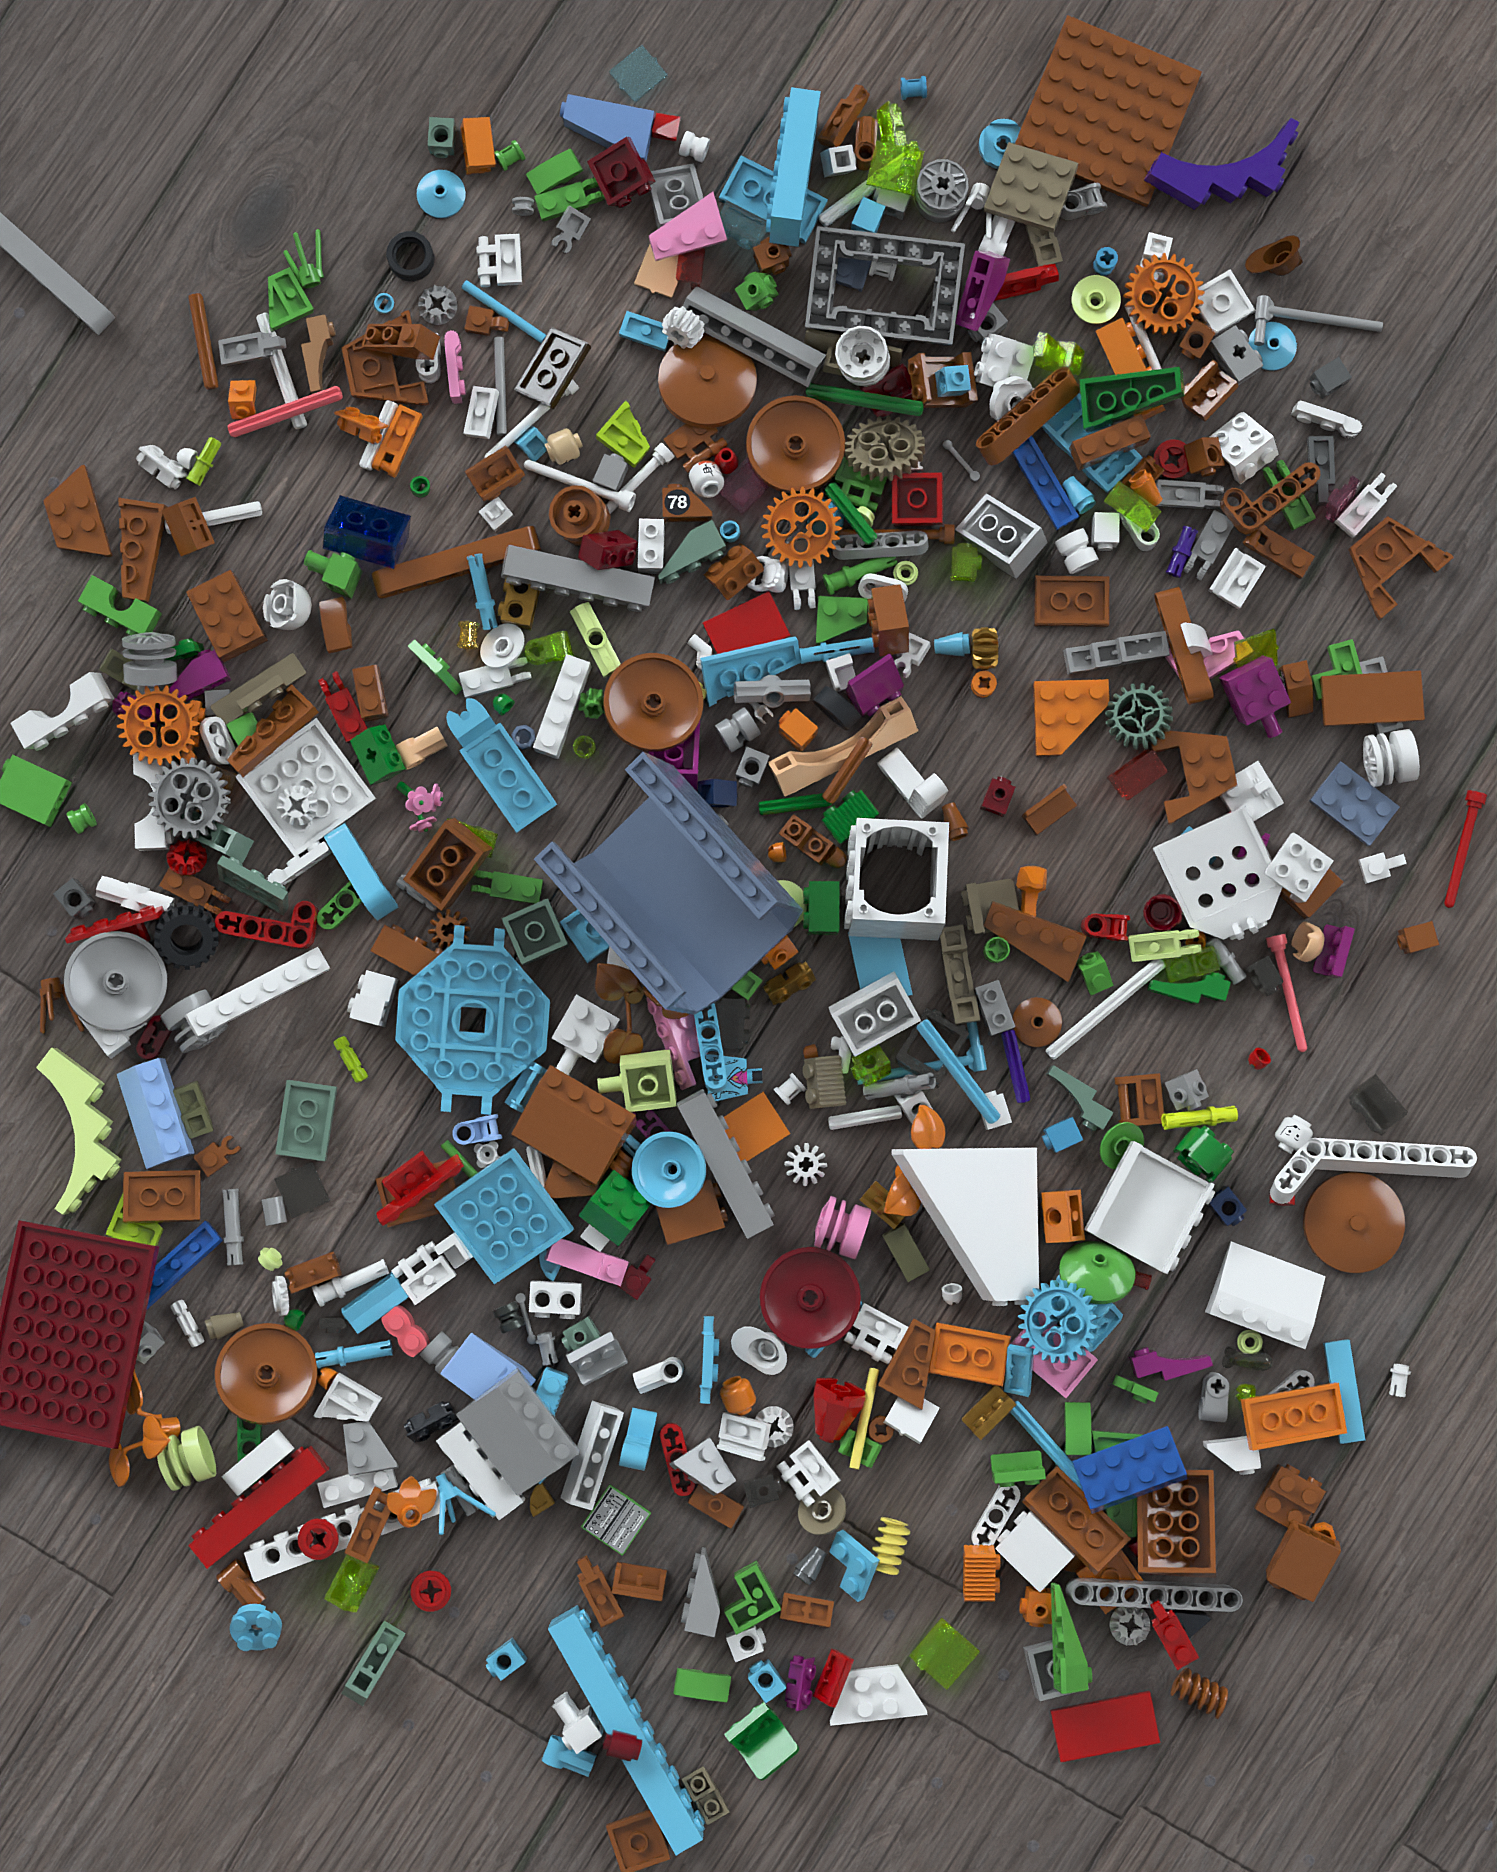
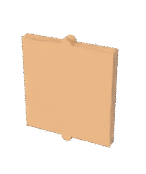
M649 244L634 285L648 289L652 294L656 292L672 299L687 258L677 255L655 261L651 245Z

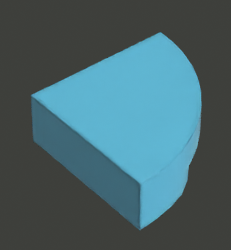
M546 1249L539 1255L540 1266L545 1276L554 1281L561 1265L545 1260Z

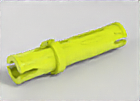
M1209 1106L1206 1109L1165 1113L1162 1114L1161 1122L1164 1130L1197 1125L1216 1126L1217 1123L1236 1122L1238 1112L1235 1106L1222 1108Z

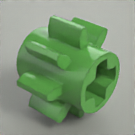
M589 688L586 694L580 693L578 709L584 710L586 718L598 719L602 713L605 714L602 689Z

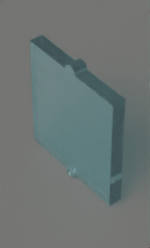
M643 45L639 46L609 71L611 76L620 85V90H624L635 103L668 76L657 63V58L652 57Z

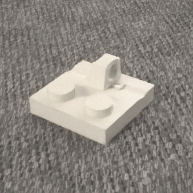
M1259 761L1235 774L1238 786L1220 796L1229 812L1246 806L1253 821L1284 803Z

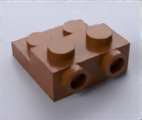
M1278 1464L1254 1509L1289 1528L1292 1520L1305 1525L1311 1513H1315L1326 1491L1321 1489L1322 1483L1309 1476L1305 1480L1298 1476L1300 1470L1286 1464L1284 1468Z

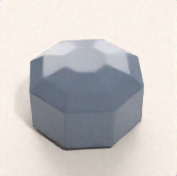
M527 725L517 726L511 734L512 740L521 750L532 748L536 740L534 730Z

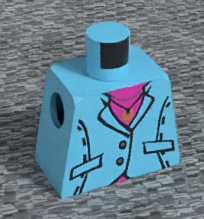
M706 1054L708 1062H715L719 1058V1055ZM724 1056L727 1086L719 1093H713L708 1090V1094H712L715 1102L747 1095L748 1084L763 1083L762 1068L747 1069L745 1058ZM716 1068L712 1069L713 1080L711 1081H713L714 1085H718L719 1080H721L718 1078Z

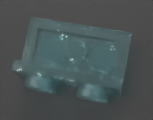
M728 200L726 201L720 212L726 238L731 237L738 241L737 244L747 250L760 245L766 234L767 220Z

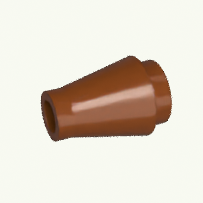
M948 803L942 806L944 822H949V840L957 841L969 835L967 831L969 827L959 812L956 803Z

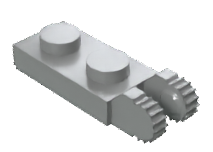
M1155 481L1163 498L1157 506L1221 509V501L1205 500V493L1223 494V486L1206 485V483Z
M1216 510L1213 511L1191 550L1192 554L1183 569L1184 572L1188 573L1191 571L1197 558L1204 562L1196 577L1202 580L1234 526L1227 516Z

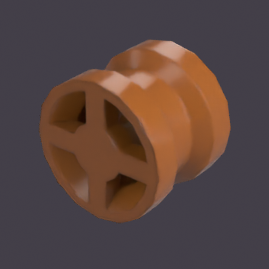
M619 1150L609 1167L628 1179L633 1159L622 1150Z
M875 1416L868 1424L869 1435L876 1442H887L893 1436L894 1429L883 1423L886 1416Z

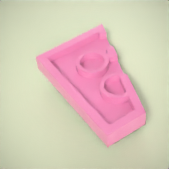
M711 192L649 235L648 238L655 261L727 241L714 192Z
M1239 630L1209 638L1213 654L1203 658L1209 679H1212L1252 653V648ZM1169 648L1170 655H1169V656H1166L1165 658L1167 659V661L1169 662V664L1171 665V667L1174 669V671H1175L1176 674L1178 675V672H1177V669H1176V666H1175V663H1174V660H1173V657H1172V654H1171V650H1170V648Z

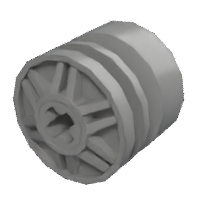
M937 159L928 163L921 170L916 184L915 204L923 217L935 223H946L955 219L961 213L968 192V177L964 169L956 162L948 159Z
M146 632L122 638V646L128 648L122 651L123 656L134 659L123 664L124 682L137 686H156L177 681L176 662L166 660V658L176 655L175 648H171L176 644L175 637L168 634Z
M205 989L184 998L161 1015V1019L169 1031L182 1029L174 1038L176 1043L188 1039L179 1047L182 1053L208 1045L228 1028L226 1023L196 1038L185 1015L213 1001Z

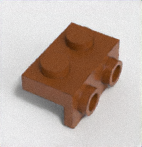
M1212 360L1208 365L1201 368L1199 374L1190 383L1184 386L1185 396L1181 397V400L1187 410L1203 421H1206L1239 386L1236 380L1219 370L1217 362Z
M506 445L464 471L483 501L497 498L501 494L500 491L508 486H516L521 482V478L525 476Z
M740 543L732 547L719 562L713 563L703 575L709 583L720 591L726 600H730L763 572L764 567L754 553Z

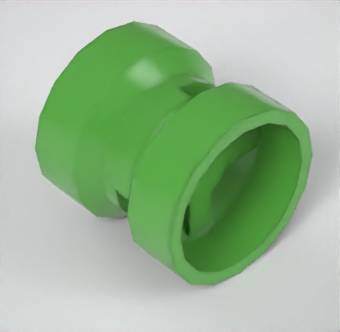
M993 937L988 940L983 948L985 958L992 963H1000L1005 960L1010 952L1008 942L1001 937Z

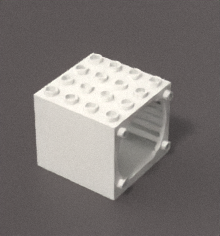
M857 818L856 825H851L847 850L849 860L846 872L848 885L845 895L847 908L844 918V929H849V936L919 940L939 939L946 917L949 822ZM866 844L867 854L872 851L874 844L877 845V849L882 848L883 845H887V847L897 845V847L901 848L902 846H907L908 850H912L913 846H917V854L922 856L924 847H932L930 903L917 912L903 915L888 914L870 906L864 900V890H859L860 867H862Z

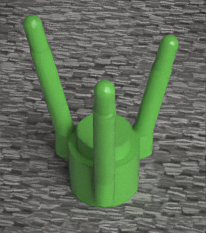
M319 229L316 230V268H314L313 264H307L298 233L294 232L293 237L302 264L299 270L288 251L284 250L283 253L302 288L316 287L321 284L320 279L324 278L321 258V232Z

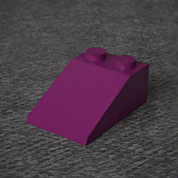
M889 653L848 681L846 695L861 717L867 714L869 717L873 716L881 704L887 700L891 702L902 696L900 691L903 690L904 684L891 654Z
M700 721L692 735L682 744L665 751L649 752L650 755L673 765L688 783L698 791Z

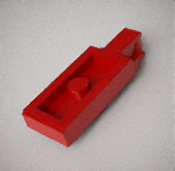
M1048 264L1006 274L1004 283L995 301L1040 291L1041 286L1059 281L1056 265Z
M1159 1600L1150 1604L1157 1617L1151 1620L1152 1626L1175 1668L1179 1670L1198 1659L1199 1656L1176 1614L1172 1610L1166 1612Z

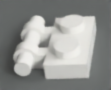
M520 234L495 235V245H488V237H479V246L476 247L480 262V268L477 269L481 287H490V278L497 276L498 286L522 285ZM490 255H496V266H489Z
M433 1241L425 1246L423 1244L416 1249L417 1252L407 1259L403 1258L398 1262L399 1265L391 1270L396 1278L404 1273L408 1277V1280L402 1283L401 1286L414 1305H417L457 1275L443 1255L433 1260L430 1255L435 1251L433 1247L436 1245ZM423 1260L427 1266L415 1273L412 1267Z
M863 1303L853 1325L860 1329V1332L857 1336L848 1332L844 1341L851 1344V1348L857 1351L860 1349L872 1356L871 1359L889 1364L892 1355L885 1352V1349L889 1345L897 1350L908 1326ZM867 1334L880 1340L877 1347L865 1341Z
M810 1440L790 1455L795 1465L790 1468L783 1461L777 1466L782 1474L781 1478L785 1483L788 1482L796 1492L795 1496L799 1501L802 1500L807 1507L815 1502L809 1494L815 1489L820 1496H823L841 1481ZM800 1471L809 1481L805 1486L796 1477V1474Z

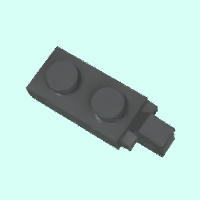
M1308 436V462L1316 464L1321 474L1317 483L1310 489V493L1316 492V506H1326L1329 502L1328 492H1333L1335 485L1333 436Z

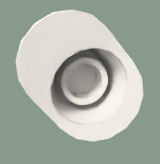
M742 1327L733 1334L731 1339L732 1349L743 1361L769 1375L778 1374L785 1368L787 1363L785 1344L774 1333L763 1332L754 1327Z

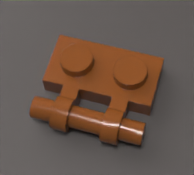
M684 424L664 438L665 444L678 461L684 456H687L689 461L682 465L687 473L698 462L706 461L711 456L716 457L720 450L728 445L723 437L716 442L711 439L718 433L716 428H699ZM704 443L707 448L696 455L693 450Z

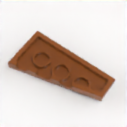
M118 498L119 507H121L119 528L122 534V543H120V553H122L123 565H121L122 597L128 600H135L136 598L142 602L149 603L165 524V518L161 510L168 507L164 504Z
M292 684L286 689L288 694L283 700H277L273 704V711L267 719L262 718L257 723L256 732L252 736H246L227 759L242 777L251 772L259 763L271 755L280 745L291 738L295 732L319 713Z
M992 901L983 923L984 927L1069 982L1085 942L1086 934Z

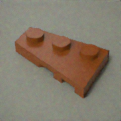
M913 1318L877 1386L922 1410L936 1330Z

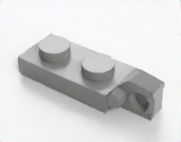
M263 332L218 341L221 365L223 366L274 356L273 350L286 348L285 338H280V336L271 337V333Z

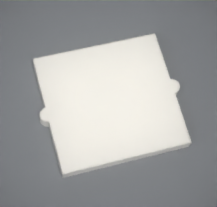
M897 1397L883 1423L897 1430L899 1435H905L920 1444L939 1407L924 1399L923 1409L921 1410Z

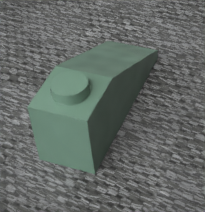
M193 811V820H199L201 814ZM184 813L181 815V819L185 818ZM215 822L216 831L207 828L208 836L203 835L199 831V839L195 840L229 857L236 858L242 863L254 842L250 838L218 822Z
M384 1621L341 1694L364 1706L406 1633Z

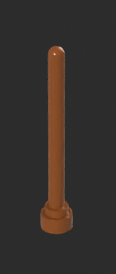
M944 524V527H939V529H873L875 533L922 531L927 534L928 539H939V542H944V544H954V524ZM842 529L836 533L837 536L857 534L854 529Z

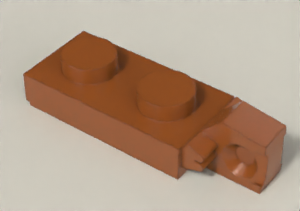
M856 84L846 99L841 98L817 137L821 145L834 148L839 147L844 141L845 136L870 96L862 85Z
M587 1555L578 1559L577 1563L582 1573L577 1575L580 1580L579 1584L601 1628L624 1617L625 1614L612 1593V1589L602 1569L600 1570L598 1565L593 1567Z

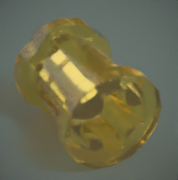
M473 621L458 622L460 639L457 642V647L462 649H478L477 630L480 628V623Z

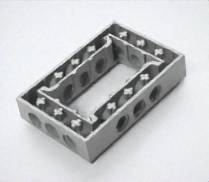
M817 226L805 329L845 333L853 327L868 326L877 330L885 339L952 346L965 244ZM838 257L936 269L930 318L922 315H899L896 312L880 313L874 312L872 309L855 310L849 309L847 306L833 307Z

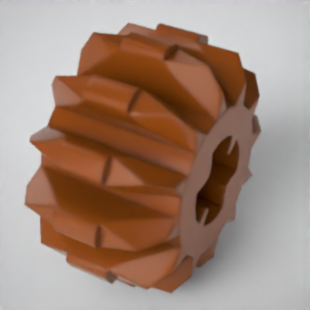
M446 909L445 918L438 912L436 915L440 921L437 922L431 919L430 923L436 926V929H429L428 933L437 934V936L431 939V942L435 944L441 940L438 947L440 950H443L447 943L449 947L453 944L454 940L453 934H449L448 937L445 936L447 933L444 931L445 926L450 927L451 924L462 926L468 922L466 917L459 920L461 916L460 911H456L452 918L451 910ZM465 926L464 932H470L471 927ZM464 935V940L469 941L470 938Z

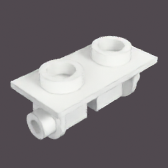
M155 445L139 447V450L142 452L136 457L138 465L152 475L156 473L157 469L161 470L156 478L168 488L177 489L181 484L179 478L188 476L183 467L177 461L170 460L164 456V452Z

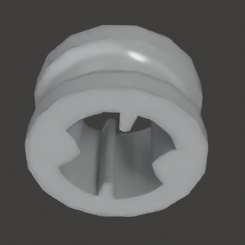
M515 197L512 199V204L515 205L512 208L513 214L528 216L534 213V209L531 207L534 205L532 198Z

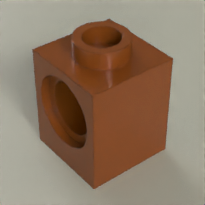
M1195 319L1179 345L1183 348L1181 353L1193 360L1195 357L1201 358L1217 331ZM1193 334H1200L1203 337L1204 343L1201 347L1195 348L1190 344V337Z
M1202 437L1184 445L1191 474H1201L1202 477H1207L1215 474L1216 469L1225 466L1218 437Z
M1433 921L1398 930L1397 943L1400 950H1404V954L1439 945Z

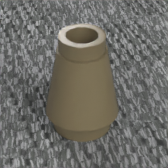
M240 1312L210 1316L211 1319L205 1320L210 1339L217 1338L219 1340L244 1326Z

